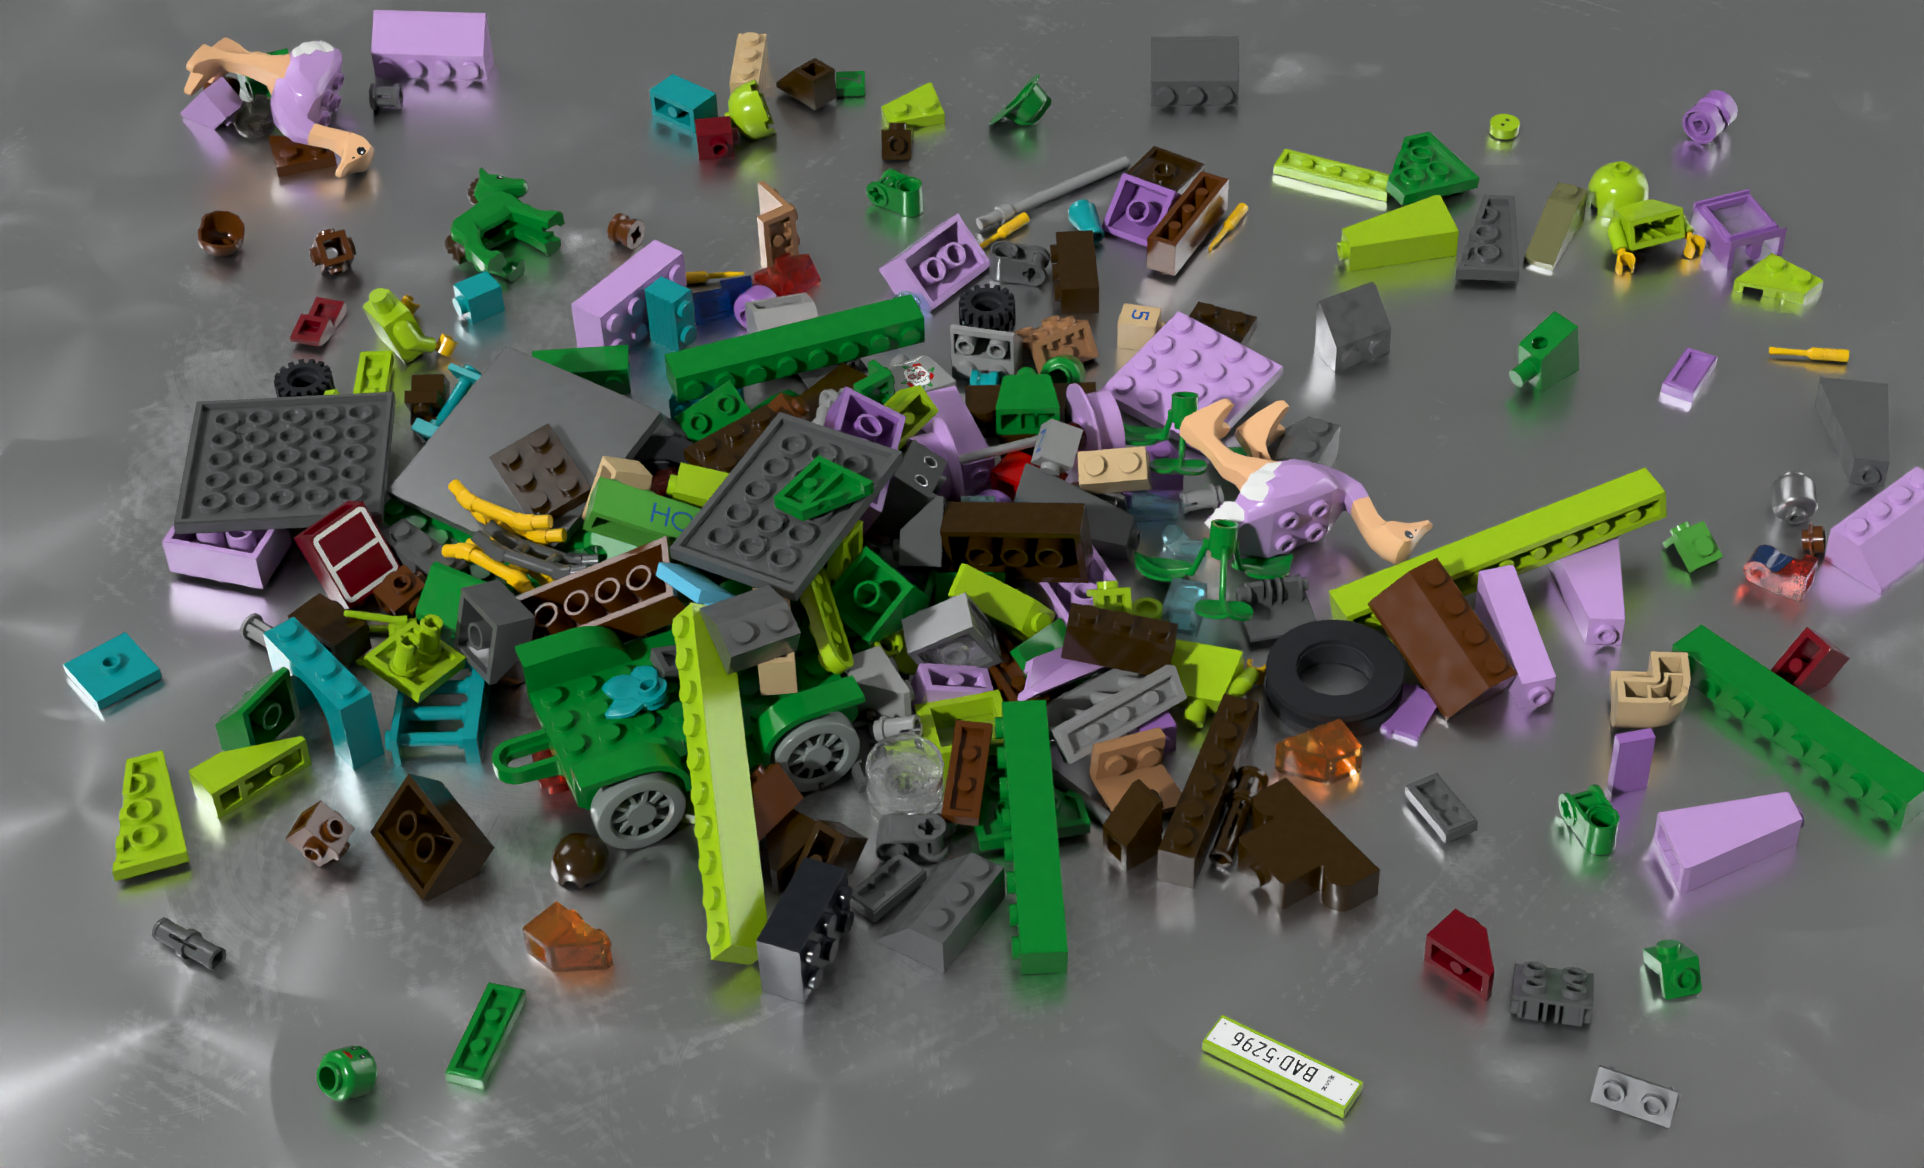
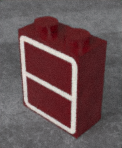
M346 501L294 537L329 599L338 601L345 609L354 610L364 605L368 601L367 596L373 593V590L383 582L384 578L389 573L400 568L398 561L363 501Z

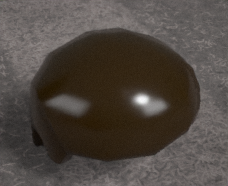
M571 833L561 838L555 846L551 856L550 873L560 885L570 881L576 883L579 888H583L586 884L599 881L608 871V848L600 838L586 833Z

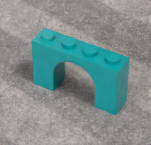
M295 617L264 632L263 636L272 671L274 672L282 666L289 668L299 711L317 701L319 702L329 725L335 752L354 771L385 754L371 692Z

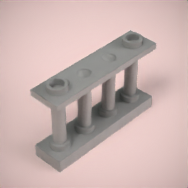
M1167 664L1144 678H1139L1138 673L1109 668L1046 703L1050 743L1053 741L1057 743L1063 762L1073 764L1092 753L1093 744L1118 738L1187 699L1176 667Z

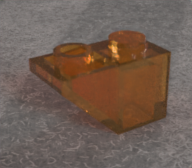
M1337 719L1276 743L1275 769L1280 774L1332 784L1361 772L1363 746L1343 721Z
M557 901L522 927L527 953L552 972L608 969L613 965L610 948L612 944L607 934L599 928L595 930L583 920L577 911L573 909L568 910Z

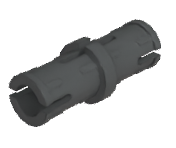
M165 917L159 919L153 927V939L175 949L176 954L183 959L191 958L212 971L219 969L225 961L226 950L205 940L202 934L195 929L187 930ZM183 941H186V942H188V943L194 945L195 947H197V949L194 948L193 946L188 945L187 943H185V942H183Z

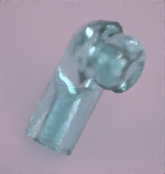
M1168 525L1162 531L1164 544L1175 556L1197 557L1203 545L1202 540H1190L1177 525Z

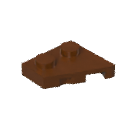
M268 136L278 177L337 166L335 154L329 149L293 142L287 136Z

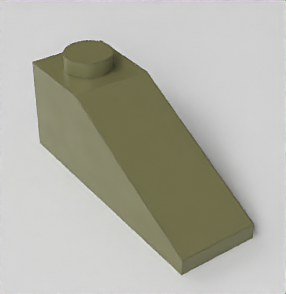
M1557 183L1546 202L1524 256L1523 263L1554 270L1584 220L1587 189L1576 187L1573 184Z

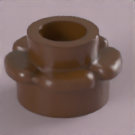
M1810 523L1808 530H1802L1803 551L1809 550L1811 557H1815V553L1826 552L1824 525L1814 526L1813 523Z

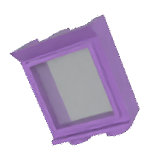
M1750 189L1694 202L1691 218L1694 232L1705 239V245L1726 269L1732 268L1737 247L1746 245L1745 252L1752 260L1760 257L1763 242L1775 255L1781 256L1783 253L1787 227L1781 229L1750 195Z

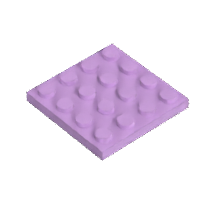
M1178 311L1100 390H1109L1120 410L1153 428L1164 429L1168 418V410L1171 409L1172 393L1182 391L1197 393L1199 395L1198 410L1228 398L1234 406L1223 422H1226L1231 429L1283 375V366ZM1172 422L1169 431L1170 437L1179 442L1180 430L1175 429ZM1186 442L1187 447L1205 456L1200 450L1190 446Z

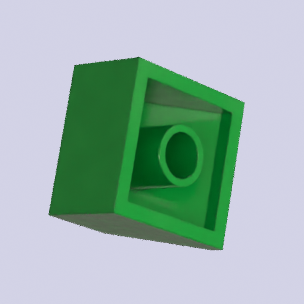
M866 546L831 588L841 620L869 644H873L903 629L901 619L922 610L930 600V597Z
M435 561L430 567L415 611L417 624L420 625L421 619H424L426 615L439 616L443 620L440 640L454 648L461 588L485 583L486 581Z
M282 666L262 678L215 724L222 750L229 751L281 740L301 719L289 668Z

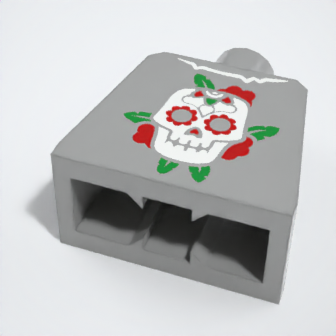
M898 354L891 360L890 366L887 367L895 379L894 394L901 389L921 385L925 392L956 386L955 379L929 355L909 359L905 354Z

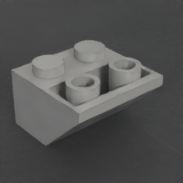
M806 292L745 302L748 334L819 317L815 302Z
M951 325L952 377L954 379L970 381L972 369H978L982 373H989L993 370L999 371V385H1001L1004 376L1017 375L1018 370L1022 368L1023 338L1012 332Z
M880 645L852 655L854 665L842 673L841 677L853 675L865 696V702L857 704L858 713L863 712L867 708L874 709L877 715L875 720H879L883 715L897 718L914 714L911 709V701L915 699L913 688L908 680L903 681L899 675V669L893 657L888 658Z

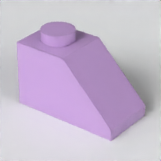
M222 76L204 89L180 114L186 119L216 129L223 122L226 126H229L241 115L237 111L245 105V102Z
M920 663L911 681L915 699L911 701V709L914 713V704L993 691L988 669L967 665Z

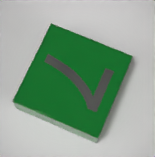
M865 71L836 72V96H865Z

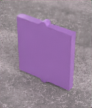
M1403 683L1400 705L1393 716L1381 725V729L1386 730L1387 734L1395 733L1418 742L1438 708L1426 690L1420 689L1416 684L1411 686Z

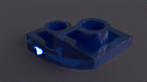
M751 275L720 280L721 288L691 293L693 295L692 300H694V320H696V325L714 322L734 315V304L737 298L753 287Z

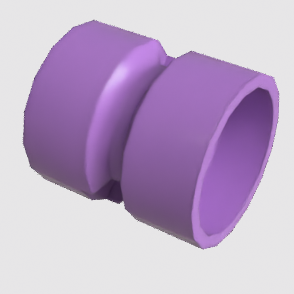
M1721 90L1708 92L1685 113L1682 120L1683 129L1693 141L1707 144L1713 141L1736 119L1738 113L1737 105L1726 92Z

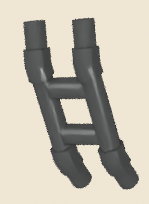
M493 520L489 521L483 531L494 538V540L480 529L471 539L473 543L484 550V554L494 561L516 565L550 576L554 580L603 561L601 554L566 553L521 539V537L513 535L507 529H503Z

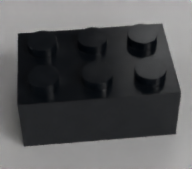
M803 858L756 940L762 991L805 1004L811 991H816L819 988L827 962H832L835 959L839 941L843 933H849L854 921V912L850 911L852 887L848 886L847 869L811 858Z

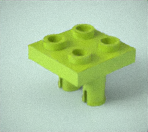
M429 614L424 619H421L420 625L411 620L364 656L363 666L419 703L465 667L467 657L440 640L443 620L439 616Z

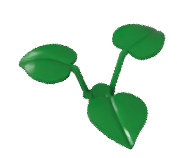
M1187 391L1172 393L1171 409L1168 410V418L1164 429L1131 426L1123 423L1125 444L1136 446L1154 445L1158 441L1170 439L1169 431L1172 422L1174 423V428L1180 430L1184 418L1198 411L1199 395ZM1180 436L1179 458L1155 459L1150 462V470L1166 475L1198 476L1206 473L1207 464L1199 459H1185L1186 441ZM1228 447L1237 454L1248 456L1242 447Z
M1215 519L1211 521L1210 535L1203 538V545L1193 565L1183 560L1149 557L1136 550L1134 562L1139 572L1147 578L1168 582L1183 581L1186 575H1195L1207 550H1209L1212 558L1221 560L1219 600H1199L1194 605V611L1198 615L1209 619L1225 620L1229 618L1232 621L1246 622L1253 618L1252 607L1242 601H1226L1227 561L1234 554V560L1231 562L1232 568L1238 571H1245V574L1249 577L1274 580L1276 577L1283 579L1289 575L1293 554L1270 558H1241L1239 551L1240 540L1237 539L1239 524L1232 520Z

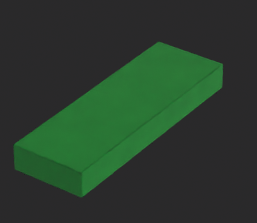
M488 983L445 1071L447 1082L479 1089L485 1088L527 999L525 989Z

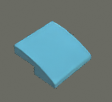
M659 562L656 576L698 604L703 603L708 606L734 597L733 594L689 567Z

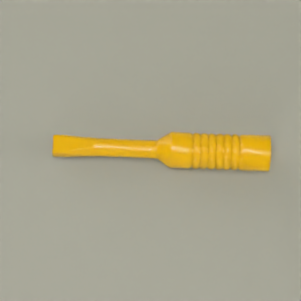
M1239 203L1223 222V229L1210 244L1209 252L1215 248L1228 231H1233L1248 212L1249 208L1245 203Z
M1022 212L999 227L996 234L979 244L980 247L984 249L999 238L1005 239L1029 223V216Z
M703 270L686 272L687 284L705 283L709 279L744 275V271L707 273Z
M1769 347L1770 355L1807 356L1811 360L1849 361L1848 349L1812 347L1808 350Z

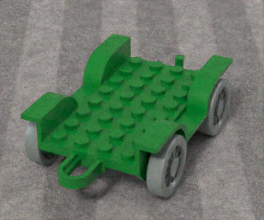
M732 579L719 585L734 596L755 588ZM799 598L797 602L790 600L791 612L801 632L797 651L794 652L798 693L761 696L758 665L738 671L737 675L749 770L758 764L764 767L779 763L798 791L807 792L818 790V784L824 782L825 787L836 782L855 763L860 751V739L851 723L858 716L857 704L865 702V696L853 675L842 678L841 675L828 672L821 666L818 659L819 650L816 640L810 633V622L802 609ZM582 626L514 646L523 667L528 699L542 729L506 740L494 749L492 763L496 777L504 783L517 785L557 775L564 776L578 807L590 811L591 819L600 838L612 847L636 849L651 845L667 836L679 824L685 813L686 797L683 791L686 790L687 792L692 789L690 770L687 767V741L683 732V706L679 698L680 680L667 682L669 697L662 707L652 711L642 708L635 715L621 719H607L605 717L606 711L614 700L605 695L602 686L614 676L630 675L637 666H651L654 668L650 661L651 649L676 645L672 630L624 645L618 634L611 629L601 626ZM863 638L856 640L854 643L855 653H852V655L869 649L871 644ZM549 748L553 755L552 757L521 767L512 768L507 766L512 760Z

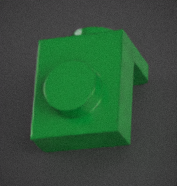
M1667 939L1657 942L1654 947L1643 949L1644 964L1660 976L1661 993L1665 999L1680 998L1698 994L1702 991L1699 956L1678 940Z

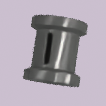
M371 83L369 88L371 109L395 107L396 110H401L403 106L402 85L396 83L394 86H378L376 83ZM382 95H390L391 98H382Z

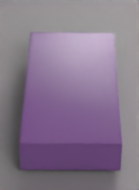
M1687 347L1662 383L1661 392L1693 402L1716 367L1718 357Z
M1651 728L1615 734L1607 782L1611 795L1647 788L1656 739Z

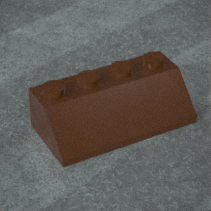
M1438 558L1408 571L1368 603V606L1446 721L1503 693L1517 675V672Z

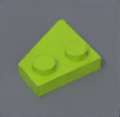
M932 82L926 83L881 106L882 118L886 127H889V122H907V127L914 128L945 123V113Z
M1771 253L1737 277L1734 281L1733 289L1738 292H1743L1744 287L1763 290L1762 296L1782 298L1789 302L1803 304L1822 290L1823 280L1807 270H1803L1784 260L1782 257Z

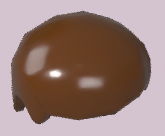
M213 211L202 217L197 232V241L201 249L215 257H228L241 249L244 242L245 225L240 217L229 211Z

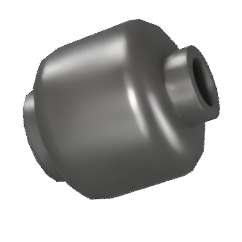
M1798 471L1783 473L1771 485L1772 508L1777 518L1786 520L1790 524H1801L1817 511L1818 501L1815 482Z

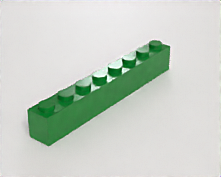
M909 294L664 354L667 380L677 402L681 403L705 397L729 380L738 389L925 342L924 316L913 296Z
M1702 624L1673 644L1672 652L1688 653L1691 686L1724 707L1735 717L1740 718L1759 731L1763 736L1784 748L1792 756L1803 761L1820 775L1841 787L1852 797L1860 800L1883 818L1901 829L1924 811V773Z
M1046 700L1002 702L1001 717H995V738L1003 739V747H997L998 769H1005V777H999L1000 800H1007L1008 808H1001L1002 831H1010V839H1004L1005 862H1012L1013 870L1006 871L1007 894H1014L1015 903L1009 904L1010 927H1017L1018 935L1011 936L1012 960L1020 961L1021 975L1067 973L1068 945Z

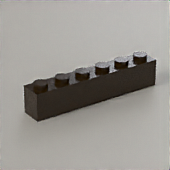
M1227 694L1223 695L1158 848L1157 880L1194 889L1226 811L1228 793L1236 786V773L1240 767L1244 766L1258 733L1259 702Z

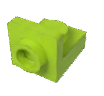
M1118 580L1097 582V589H1086L1087 597H1093L1094 607L1132 614L1131 587H1118Z

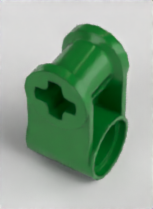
M887 169L883 172L881 179L877 182H871L866 187V194L869 200L878 207L894 211L904 217L918 216L924 211L922 182L916 177H910L894 169Z
M1593 784L1583 792L1572 795L1567 792L1560 794L1558 805L1561 816L1581 841L1583 847L1594 855H1607L1613 852L1616 848L1620 816L1605 797L1601 787Z

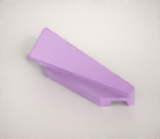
M1060 647L1026 662L1024 673L1027 675L1025 688L1018 694L1017 699L1018 701L1030 700L1109 668L1061 658L1063 647Z

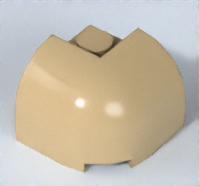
M1651 651L1647 672L1610 671L1611 726L1613 728L1652 729L1668 725L1678 718L1687 703L1691 680L1688 653Z

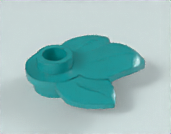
M637 666L630 675L614 676L602 686L605 695L614 700L605 713L607 719L631 717L642 708L647 711L656 710L662 707L669 697V686L666 680L659 677L658 671L651 666Z

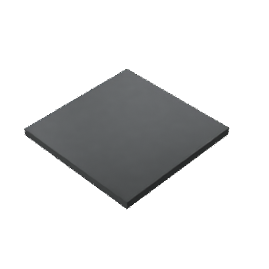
M506 345L390 486L387 493L391 499L472 537L479 529L488 537H491L483 531L486 525L478 522L471 515V511L464 509L457 502L456 497L448 489L451 481L458 479L468 491L478 498L524 514L489 458L490 456L549 423L592 488L602 456L632 460L663 421L664 417L661 411ZM586 502L554 520L552 528H549H565L567 532L566 541L552 542L543 546L559 551L563 549L584 522L582 514Z
M395 392L196 402L174 520L175 534L310 527L348 500L363 501L375 523H383L396 405Z

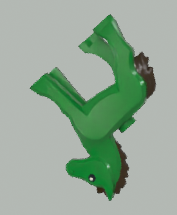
M480 168L479 178L471 182L467 192L470 203L474 206L452 222L450 228L451 235L445 239V247L448 254H453V261L458 262L459 265L468 261L477 272L487 271L490 274H496L513 282L523 276L525 271L524 260L519 257H504L501 252L497 250L490 251V249L512 238H517L550 257L560 249L561 239L555 236L554 231L546 230L555 225L561 227L565 224L563 213L560 211L538 210L518 199L528 192V184L524 179L488 174L483 168Z

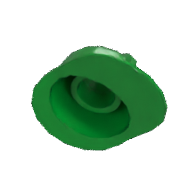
M1036 74L1030 79L1015 99L990 120L989 124L995 123L1003 116L1019 125H1031L1040 120L1052 103L1051 98L1037 83L1040 75Z

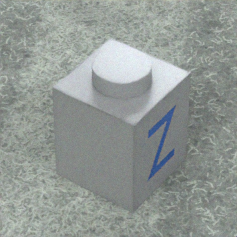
M1054 419L1043 423L1040 427L1031 463L1041 466L1040 470L1050 475H1060V473L1062 474L1072 469L1083 429Z

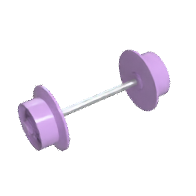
M1077 383L1070 384L1066 391L1068 424L1083 429L1081 437L1086 435L1084 446L1077 450V452L1125 448L1123 421L1112 393L1104 389L1085 394ZM934 417L931 422V432L908 438L906 449L914 439L948 461L942 473L947 478L936 495L944 496L949 502H964L962 464L1034 447L1038 435L958 455L946 423L941 417Z

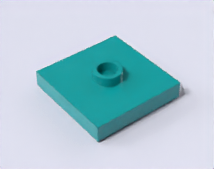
M126 632L63 664L66 674L99 711L162 678L158 666Z

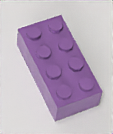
M845 387L828 410L824 426L898 450L906 416ZM890 479L859 519L863 521V536L882 513Z

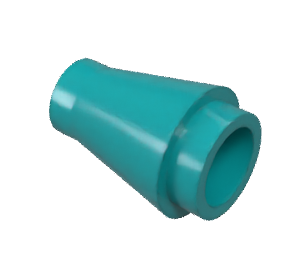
M1086 199L1074 202L1068 210L1069 222L1078 231L1093 230L1094 244L1101 242L1105 237V232L1102 229L1095 204Z

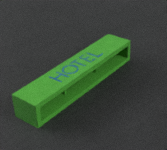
M600 476L590 495L583 530L637 547L665 536L675 542L701 509L691 506L684 501H675L657 495L653 491L641 490L625 485L619 480Z

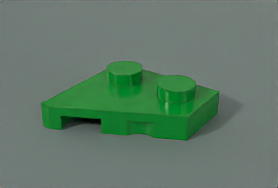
M818 455L774 496L775 508L801 521H806L871 495L874 492V485L872 480Z

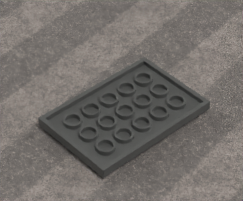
M779 412L669 548L671 558L755 588L769 585L780 596L797 602L902 464V451ZM818 455L873 481L874 492L871 495L806 521H801L775 508L774 496Z

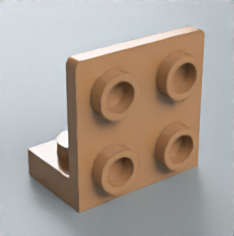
M761 181L758 183L760 215L757 216L759 246L761 266L767 272H770L799 259L798 245H800V238L796 227L798 214L795 207L785 201L776 189H772L765 181Z
M1059 315L1050 316L1041 321L1042 325L1033 329L1030 326L1014 332L1023 338V348L1031 350L1038 374H1040L1043 365L1049 359L1061 354H1070L1078 358L1081 363L1099 356L1088 320H1078L1074 316L1060 319Z
M1160 727L1093 744L1089 777L1111 812L1130 785L1137 779H1140L1149 789L1157 791L1161 796L1164 805L1162 815L1174 812L1182 793L1162 764L1166 736Z

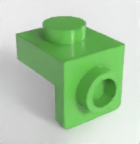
M1687 521L1670 530L1672 536L1662 543L1665 549L1675 545L1689 573L1723 558L1704 521L1692 526Z

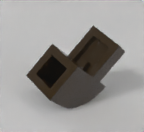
M444 374L412 375L411 391H405L404 404L411 412V426L417 418L429 423L431 419L435 420L450 396V382Z

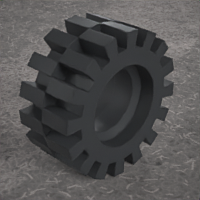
M984 284L985 288L975 285L974 291L968 288L965 290V294H961L959 300V324L961 326L997 331L1006 330L1008 332L1012 330V326H1015V299L1013 293L1009 294L1007 288L1001 290V286L996 284L994 288H990V284Z
M304 359L298 360L299 364L296 365L292 361L288 363L289 368L282 366L279 369L280 373H276L274 376L277 398L324 395L326 390L335 389L330 367L328 365L325 366L322 361L316 364L315 359H309L308 363H305Z

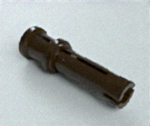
M1243 766L1236 773V786L1228 793L1226 798L1228 811L1220 827L1213 849L1209 854L1210 861L1217 866L1228 867L1232 864L1234 853L1239 844V837L1243 835L1249 816H1252L1255 794L1268 786L1269 778L1267 774L1257 767ZM1251 777L1254 778L1252 784L1249 783ZM1235 826L1231 837L1228 838L1231 827Z

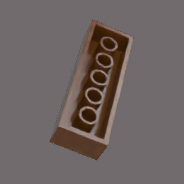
M665 536L515 597L535 617L536 626L533 631L532 641L576 627L601 626L617 633L624 643L672 624L673 619L691 602L693 603L692 599L656 576L659 562L674 563L689 567V564L671 558L669 548L674 542ZM520 660L499 679L508 687L525 681Z

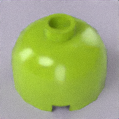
M756 79L738 86L731 93L728 100L729 112L724 113L725 116H730L731 127H737L740 135L748 140L765 139L777 133L776 129H769L768 124H774L763 93L754 90V87L759 86Z
M1623 161L1609 163L1597 169L1590 179L1587 188V205L1591 208L1592 204L1597 208V214L1610 219L1614 218L1613 210L1616 207L1649 199V186L1644 173L1637 167Z

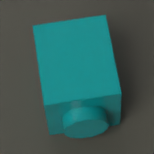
M487 271L453 284L455 298L452 300L456 312L460 316L463 315L472 325L505 311L501 285Z

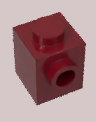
M730 116L695 119L699 161L735 157L734 145H739L737 127H731Z

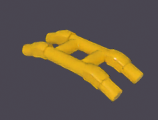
M458 479L451 481L448 485V489L456 497L457 502L464 509L471 511V515L482 524L487 525L490 520H493L503 529H507L515 535L540 545H547L552 542H565L567 539L565 528L549 529L553 526V518L550 514H522L478 498L468 491Z
M468 538L465 543L444 544L442 547V555L444 557L473 562L506 580L508 584L521 594L535 589L531 584L532 581L526 574L535 579L540 586L555 581L550 576L516 565H506L492 560L483 553L484 550L471 541L472 538Z

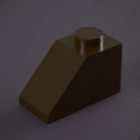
M792 809L766 835L773 894L778 897L786 890L789 878L816 822L795 809Z
M817 819L786 888L804 857L847 869V876L853 873L868 838L841 822Z

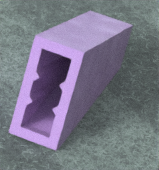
M955 385L926 392L939 410L934 417H941L946 423L958 455L989 448ZM932 419L914 436L930 433ZM995 457L961 465L964 491L991 484V470L995 467Z
M1618 536L1547 564L1585 644L1621 645L1625 625V610Z
M1508 565L1479 571L1474 612L1517 672V675L1507 688L1518 709L1553 703L1556 675L1514 566Z
M1789 792L1775 793L1658 812L1653 838L1679 894H1682L1796 845L1800 828L1804 826V815L1800 806L1794 804Z

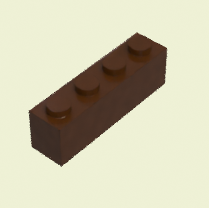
M1203 171L1198 174L1147 237V268L1173 276L1178 273L1228 209L1229 179Z

